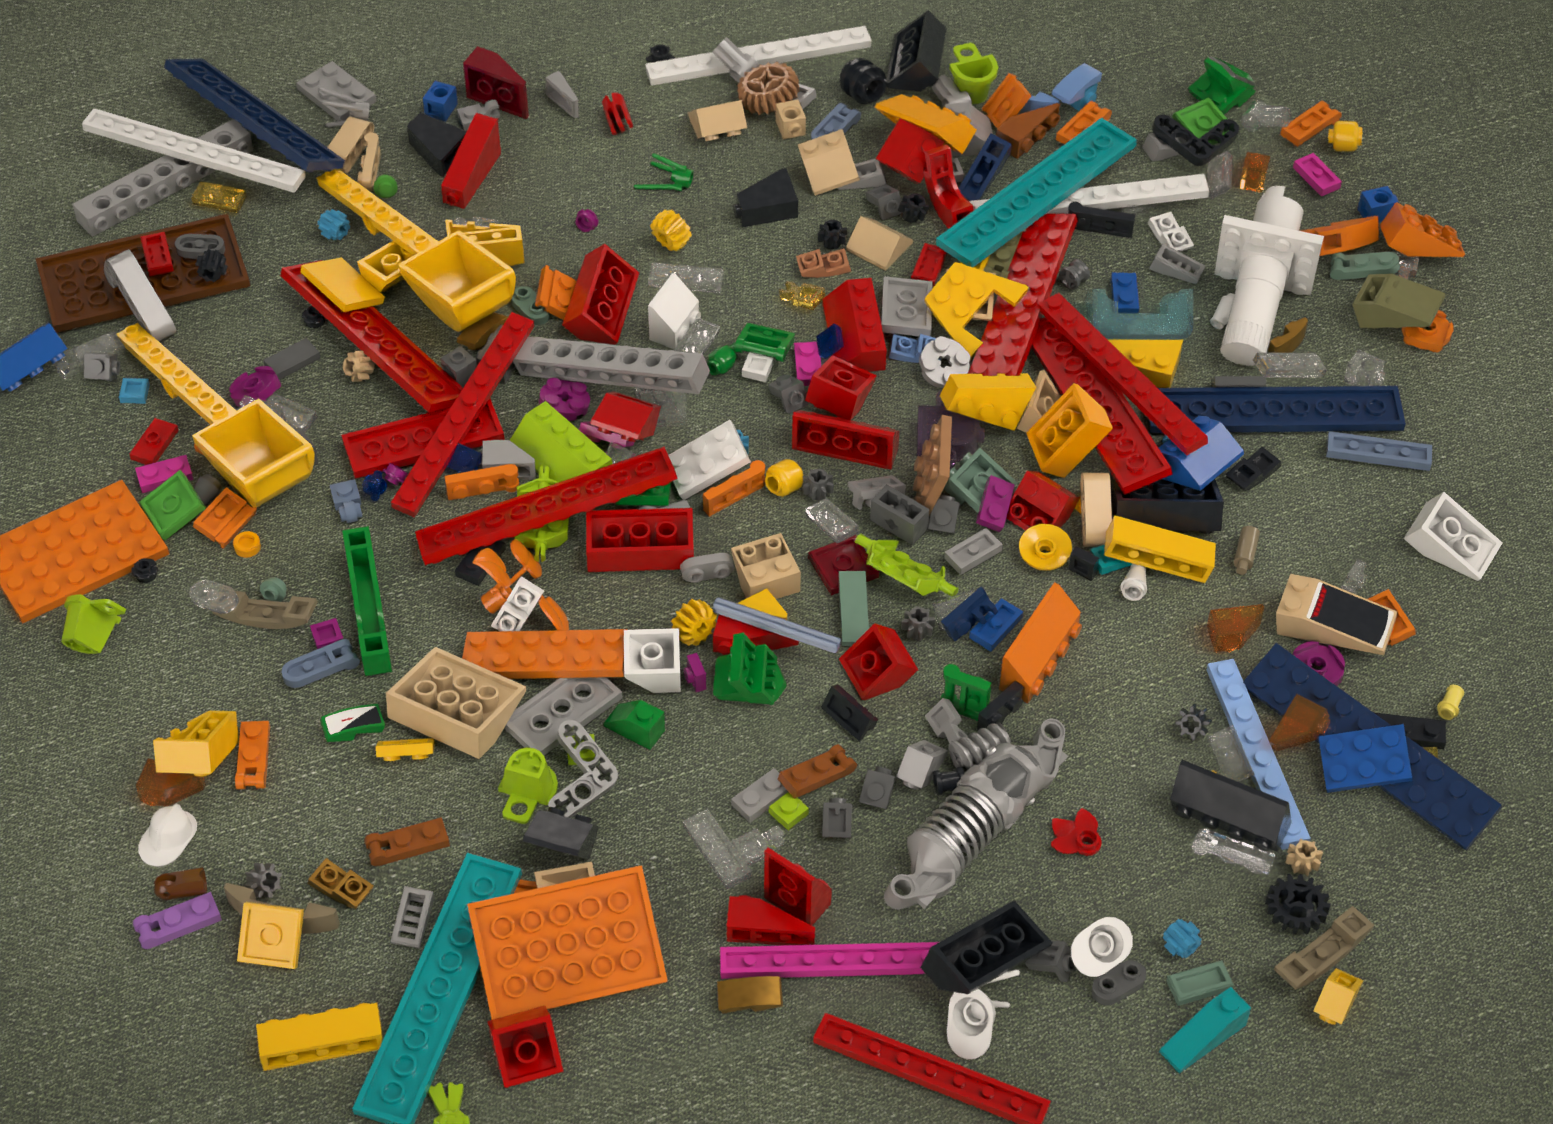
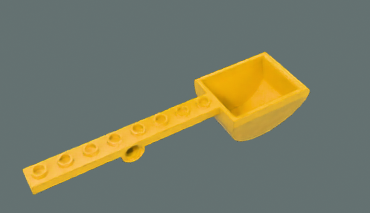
M332 169V171H326L316 178L321 188L362 217L366 228L371 234L376 235L382 232L413 255L398 264L401 275L425 305L453 330L461 332L511 301L516 284L514 270L458 230L437 241L341 170Z
M140 324L130 325L116 334L118 342L161 380L164 389L171 398L179 396L210 424V426L192 435L194 443L219 474L254 508L259 507L306 480L311 475L315 455L312 445L260 399L236 411Z

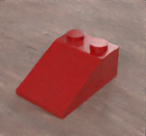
M768 847L764 851V898L783 911L813 926L831 905L832 889L824 880L816 879L807 873L802 866L793 864Z

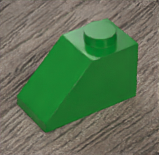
M636 700L618 704L603 725L617 734L651 750L665 732L664 711L643 700Z

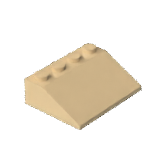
M434 647L386 692L387 717L480 759L497 741L525 694L526 686Z

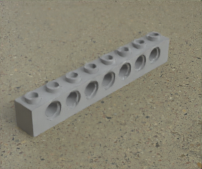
M234 119L197 138L244 153L253 151L250 133ZM164 155L73 203L76 220L93 237L213 173L216 169Z
M528 337L513 360L518 372L523 376L558 378L560 380L692 394L700 393L710 372L703 354L696 352L688 353L541 337Z

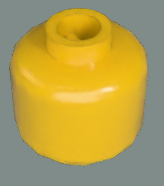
M1337 121L1334 124V128L1329 129L1328 143H1333L1335 151H1356L1357 147L1362 145V127H1359L1356 121Z
M784 459L770 466L766 471L765 478L768 490L777 496L785 497L800 489L803 485L802 468L791 459Z

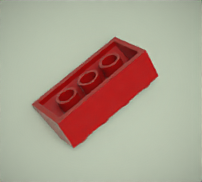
M606 244L586 254L562 326L580 340L611 345L617 344L639 272Z
M872 278L846 280L822 299L832 355L868 372L886 370L887 349Z
M802 410L793 412V450L892 470L899 448L900 430L817 414L815 412Z
M692 508L595 510L586 512L588 572L679 570L683 561L694 557Z

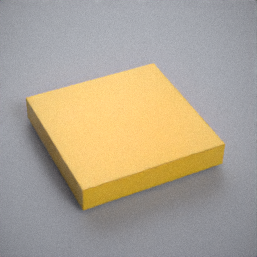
M244 902L237 962L296 969L304 909Z

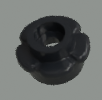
M313 306L308 307L302 313L305 324L310 328H319L325 323V317Z
M150 558L140 559L132 567V575L139 582H151L157 576V563Z

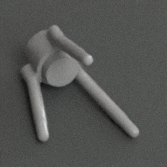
M318 88L320 92L351 102V105L322 100L321 103L323 105L350 110L349 117L368 121L370 103H365L364 100L355 99L329 89ZM346 120L328 122L326 127L343 126Z

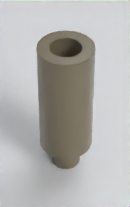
M1244 526L1241 529L1234 558V565L1237 567L1236 572L1240 575H1245L1247 570L1253 566L1260 531L1256 527Z

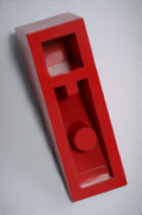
M720 614L713 633V652L723 655L730 654V647L733 645V634L744 633L755 646L766 644L771 650L799 645L797 640Z
M747 895L729 897L727 942L784 946L815 945L814 926L760 898H752Z

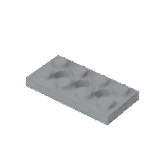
M606 677L559 678L517 708L504 729L524 748H535L545 755L560 744L557 739V732L563 721L575 720L584 727L621 700L622 691ZM579 691L590 692V695L587 697H579L576 694ZM558 706L569 707V710L563 713L557 712L555 709ZM538 721H545L548 723V725L544 728H537L534 726V724ZM566 729L564 736H572L576 731Z

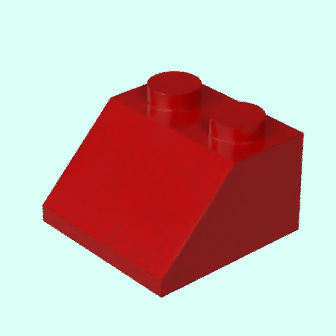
M899 118L875 159L912 183L918 184L924 177L923 169L927 168L925 151L942 146L944 141L925 129Z
M832 355L812 375L805 401L813 404L816 408L825 409L839 418L852 420L861 410L877 375Z
M876 623L839 658L862 700H868L900 688L918 671L917 666L895 629Z
M545 1005L487 1021L504 1088L564 1072L551 1016Z

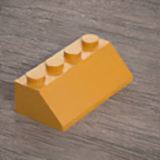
M901 94L878 102L875 105V108L895 125L899 118L925 129L944 141L943 145L947 144L951 150L963 154L977 131L970 124L971 120L961 113L956 116L953 111L945 107L941 110L936 104L930 101L924 103L922 99L915 95H912L910 98Z

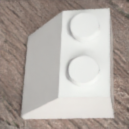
M675 274L670 275L648 305L649 340L676 350L681 342L686 341L693 325L696 326L700 321L699 300Z
M679 628L624 630L625 678L652 693L681 692Z

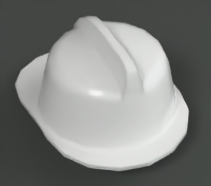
M179 804L166 806L156 811L151 818L149 828L139 843L138 853L142 861L155 867L166 866L174 862L194 837L197 831L196 819L189 812L183 811Z
M1105 917L1088 926L1073 940L1071 958L1074 966L1081 973L1089 977H1098L1122 962L1131 951L1132 934L1129 927L1115 917Z
M980 989L970 994L955 992L950 998L947 1039L951 1049L964 1059H976L984 1055L992 1039L993 1023L996 1016L995 1006Z

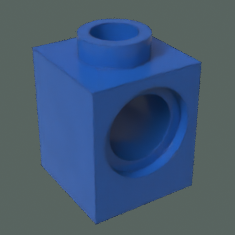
M434 81L423 97L424 113L442 121H446L458 104L456 86Z
M1388 186L1361 192L1358 211L1363 218L1378 216L1379 223L1384 220L1394 204L1398 203L1396 195H1393Z

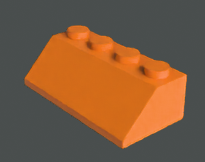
M1053 583L1003 656L999 690L1004 691L1016 681L1024 687L1022 699L1026 703H1029L1033 695L1038 696L1044 686V679L1046 676L1050 677L1057 666L1056 661L1059 657L1063 658L1066 655L1070 640L1072 638L1076 639L1082 628V624L1079 623L1080 610L1059 584Z

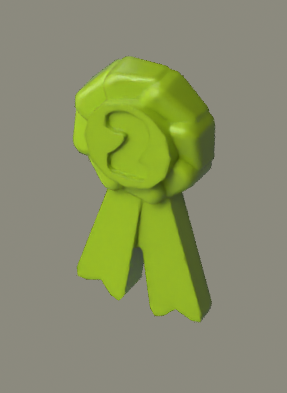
M441 1082L435 1087L430 1086L428 1094L439 1113V1116L434 1119L433 1124H470L469 1117L460 1111L464 1092L463 1084L455 1085L449 1082L448 1098H446Z

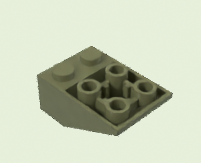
M1368 274L1352 305L1360 328H1423L1431 326L1446 295L1444 292L1394 274Z

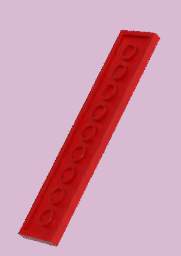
M1045 214L1028 226L1026 231L1022 232L1008 269L1010 272L1007 279L1028 286V292L1015 307L1000 296L997 297L992 311V321L987 323L981 339L983 344L977 349L968 374L1020 376L1043 316L1038 308V303L1050 297L1077 224L1076 214Z
M304 264L282 268L280 276L370 357L379 368L389 375L393 381L401 386L425 410L434 412L453 405L463 387L378 310L371 306L343 312L300 272Z
M1046 317L1042 318L1031 348L1061 395L1075 383L1105 409L1113 429L1095 446V449L1124 495L1172 475L1171 466L1123 393Z
M665 447L426 527L415 531L424 564H436L445 558L466 554L471 549L489 546L495 541L507 537H516L521 532L542 528L545 524L553 521L565 520L571 515L592 511L597 506L618 502L621 498L633 494H641L647 489L656 486L668 485L671 481L678 478Z

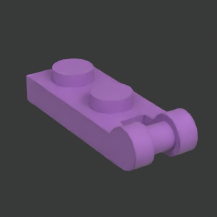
M209 892L155 914L138 916L133 920V926L135 931L141 935L139 941L142 948L150 949L222 921L213 896ZM160 927L161 930L154 932L151 929Z

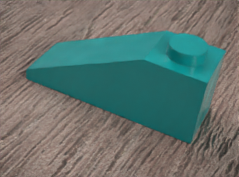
M1229 987L1208 1002L1159 1052L1180 1074L1245 1027L1251 1007L1232 987Z

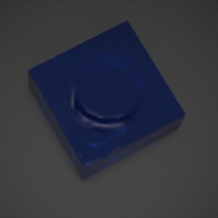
M836 324L831 325L816 336L819 356L827 359L844 347L841 327Z
M458 443L447 467L458 473L477 470L482 460V453Z

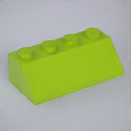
M546 401L525 414L510 439L512 443L534 458L535 470L538 475L539 467L543 465L545 473L546 465L550 468L549 479L557 482L612 465L611 457Z

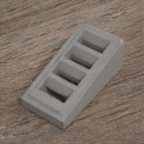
M556 71L545 77L546 95L573 118H578V99L561 72Z
M1154 133L1148 134L1143 144L1144 151L1152 161H1160L1179 155V153L1159 139ZM1176 137V140H1177L1178 142H1179V140H1180L1182 143H1186V142H1187V141H1186L1184 138H1182V137Z
M871 159L855 164L860 180L839 187L838 190L879 187L886 184L881 162Z
M1162 244L1149 269L1163 275L1197 284L1205 265Z
M404 886L390 941L392 944L420 949L435 898L433 891ZM410 901L424 903L423 907L409 905ZM407 911L421 913V916L419 918L406 914ZM404 921L417 923L418 928L403 926ZM401 931L416 934L415 939L400 937Z

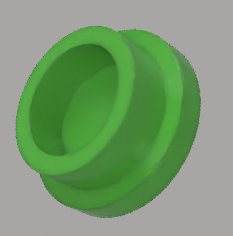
M389 175L379 176L373 185L374 192L381 198L394 196L398 189L396 180Z

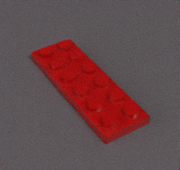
M491 398L487 401L456 453L483 446V441L505 440L504 432ZM451 407L341 435L354 478L383 472V469H387L390 463L397 467L416 463Z

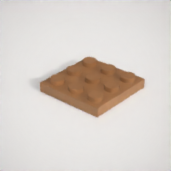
M941 415L938 423L933 424L930 439L925 440L922 455L917 456L914 464V471H917L913 484V491H916L914 500L927 507L929 515L950 476L952 417Z

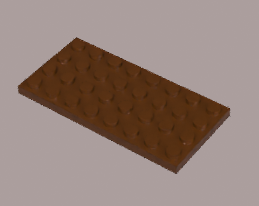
M228 214L35 258L52 325L56 333L134 314L119 288H113L104 274L105 260L128 249L136 258L164 307L250 287L249 277ZM165 232L174 271L149 276L140 237ZM184 234L220 236L224 240L225 245L224 258H226L225 265L228 266L226 274L221 275L216 282H207L204 278L199 277V273H197L198 266L195 265L197 259L179 256L175 247L176 239Z

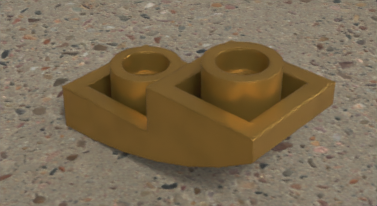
M493 312L464 329L458 336L457 343L467 346L470 350L481 349L482 346L487 344L490 334L495 333L499 325H504L508 316Z
M1306 317L1288 323L1284 328L1283 336H1277L1270 341L1267 359L1271 364L1287 357L1300 345L1305 337L1308 324Z
M327 858L308 879V884L319 892L354 909H357L374 887V885L352 870H349L347 873Z
M779 976L746 977L717 982L718 1008L723 1014L749 1008L757 1012L783 1007L782 984Z

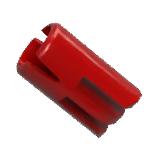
M611 93L613 101L611 102L608 95H606L602 100V106L611 133L618 135L613 121L617 122L621 132L626 131L623 122L624 118L630 129L633 128V123L624 97L619 93Z

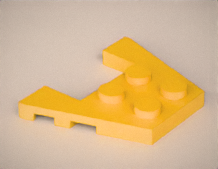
M954 262L924 298V302L940 325L945 328L951 337L950 339L961 344L969 352L971 360L983 342L964 329L965 326L993 293L1015 307L1028 292L1029 287Z

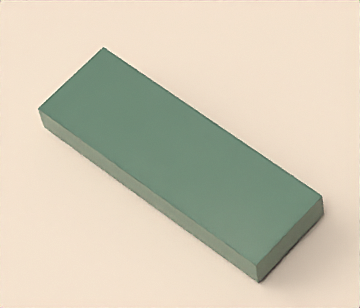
M839 571L838 573L842 646H852L869 629L866 571Z

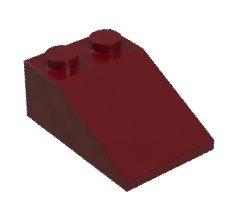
M477 46L463 62L467 98L483 104L490 100H496L499 110L527 120L529 112L526 81L498 53Z

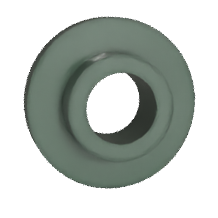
M271 577L264 580L260 585V592L268 601L281 602L286 596V585L279 578Z

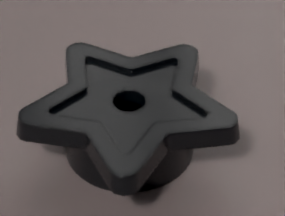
M656 45L650 48L651 55L646 58V61L653 63L675 59V57L669 53L670 47Z

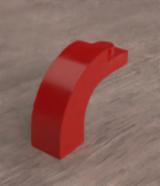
M945 144L925 151L927 168L923 169L932 204L942 222L949 229L974 210L973 204L963 197L956 184L951 148Z

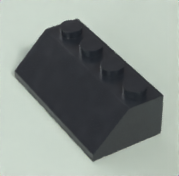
M929 10L895 34L886 78L887 88L921 92L925 88L932 87L937 83L946 27Z
M1181 760L1170 798L1172 809L1178 816L1185 819L1195 818L1203 826L1212 830H1216V828L1222 829L1236 840L1241 841L1244 838L1253 842L1254 846L1263 851H1269L1270 849L1275 852L1279 851L1292 823L1289 802Z
M1013 900L933 945L920 968L938 989L970 994L1049 948L1053 942Z

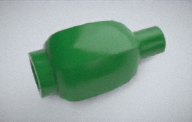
M736 342L730 346H720L709 354L707 359V365L710 370L709 374H724L734 366L737 358V352H735Z

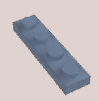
M1329 431L1326 457L1430 471L1432 465V445Z

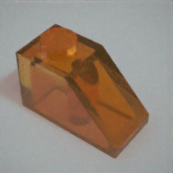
M1247 152L1239 188L1262 193L1271 157Z
M1263 604L1210 610L1207 629L1214 652H1230L1241 649L1261 624L1264 612Z
M1296 694L1269 740L1272 748L1280 751L1316 740L1319 734L1326 732L1330 724L1327 709Z
M148 758L137 781L136 789L141 802L150 806L160 805L166 807L204 790L206 783L204 777L195 776L194 773L156 772L155 759Z

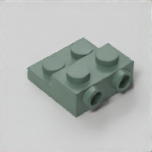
M979 448L973 455L968 452L960 460L959 464L961 467L958 470L954 467L950 470V476L944 490L954 497L960 505L966 502L978 513L987 479L991 475L1015 484L1014 487L1017 482Z

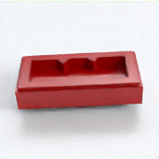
M165 232L141 236L149 276L173 272L174 269Z
M924 243L911 279L932 281V287H934L947 257V252L936 245Z
M154 418L129 453L130 459L145 465L156 463L178 433V425Z

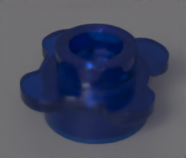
M376 470L373 475H367L363 481V491L366 495H371L372 501H378L380 495L387 489V482L382 478L380 470Z

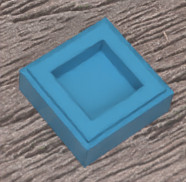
M123 378L119 394L120 403L146 404L150 386L149 380Z

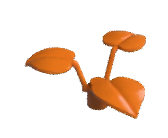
M517 539L510 543V547L515 558L523 566L511 579L506 573L504 562L490 548L481 550L472 562L483 568L497 582L492 589L481 596L483 605L492 614L502 608L512 592L509 586L526 571L535 579L542 575L540 563L535 561L534 555ZM542 595L538 603L545 615L557 630H569L568 619L561 607L551 597L545 598Z

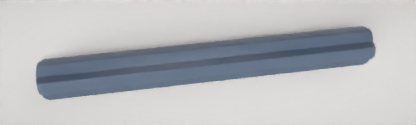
M717 597L713 603L714 613L832 653H837L840 648L841 639L833 635Z

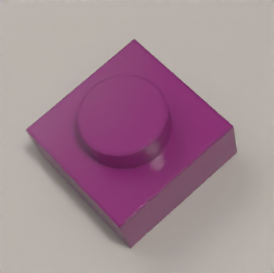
M336 618L310 625L317 649L343 639Z
M698 654L687 655V667L683 668L687 683L693 684L696 693L706 690V672Z

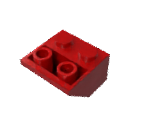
M616 391L608 392L601 401L590 424L597 426V430L605 434H612V432L622 434L621 438L626 441L636 442V439L644 440V438L654 435L661 406Z
M1027 470L1010 501L1006 519L1024 530L1039 524H1051L1061 528L1070 518L1080 497L1040 472Z

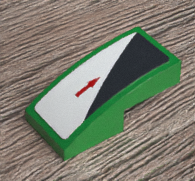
M378 704L346 708L322 716L320 719L327 742L353 741L356 734L383 732L385 727Z

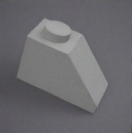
M510 440L483 441V469L514 464L518 468L517 478L519 480L536 479L534 458Z
M926 740L909 745L896 777L904 780L903 784L912 789L918 790L919 787L928 786L933 780V771L939 770L949 751Z

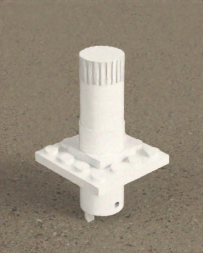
M1273 186L1265 191L1257 203L1253 221L1224 215L1214 275L1224 279H1236L1237 283L1220 351L1225 359L1242 366H1255L1264 362L1283 291L1286 290L1297 295L1311 296L1324 236L1299 231L1303 209L1296 201L1283 196L1285 186Z

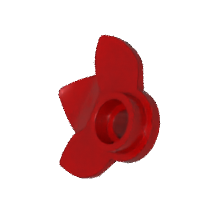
M1083 808L1078 811L1075 821L1053 818L1052 830L1057 838L1051 842V846L1063 854H1074L1077 852L1085 856L1096 854L1099 852L1102 844L1101 837L1097 833L1098 822L1096 818Z

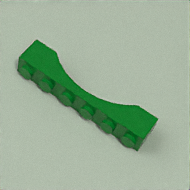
M369 526L342 530L365 676L392 672Z

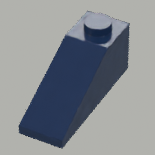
M990 133L959 187L961 194L966 200H981L1010 156L1011 143Z

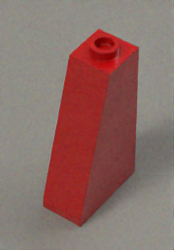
M479 113L474 115L441 184L443 203L465 209L501 155L497 118Z

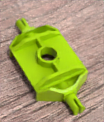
M542 465L539 467L538 479L517 487V497L559 482L549 479L550 468L545 465L544 473ZM569 518L553 521L539 529L521 532L515 539L519 540L527 548H534L535 561L539 562L541 554V562L546 560L545 555L548 548L559 547L568 540Z
M862 533L857 536L855 543L867 549L868 558L866 564L871 565L875 570L884 572L895 580L909 586L914 592H918L922 596L934 591H942L952 598L957 595L959 588L946 582L944 579V566L941 567L939 572L935 573L928 565L917 563L910 559L908 554L896 551L899 543L897 540L876 541L871 540Z

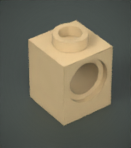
M799 100L776 104V123L783 140L806 135V117Z

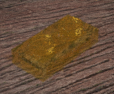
M200 181L191 198L193 205L238 213L246 199V192L242 189Z

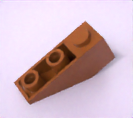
M1055 103L1012 116L996 129V136L1011 143L1010 155L1018 159L1022 154L1027 153L1035 142L1041 140L1047 131L1052 127H1056L1060 120V104Z

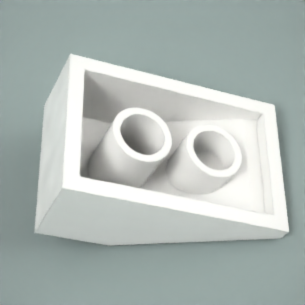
M1445 492L1426 502L1404 537L1423 556L1477 581L1482 578L1502 545V542Z

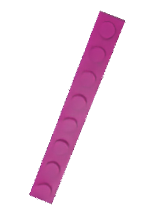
M939 942L720 947L721 979L779 976L783 978L925 974L920 967L930 948Z

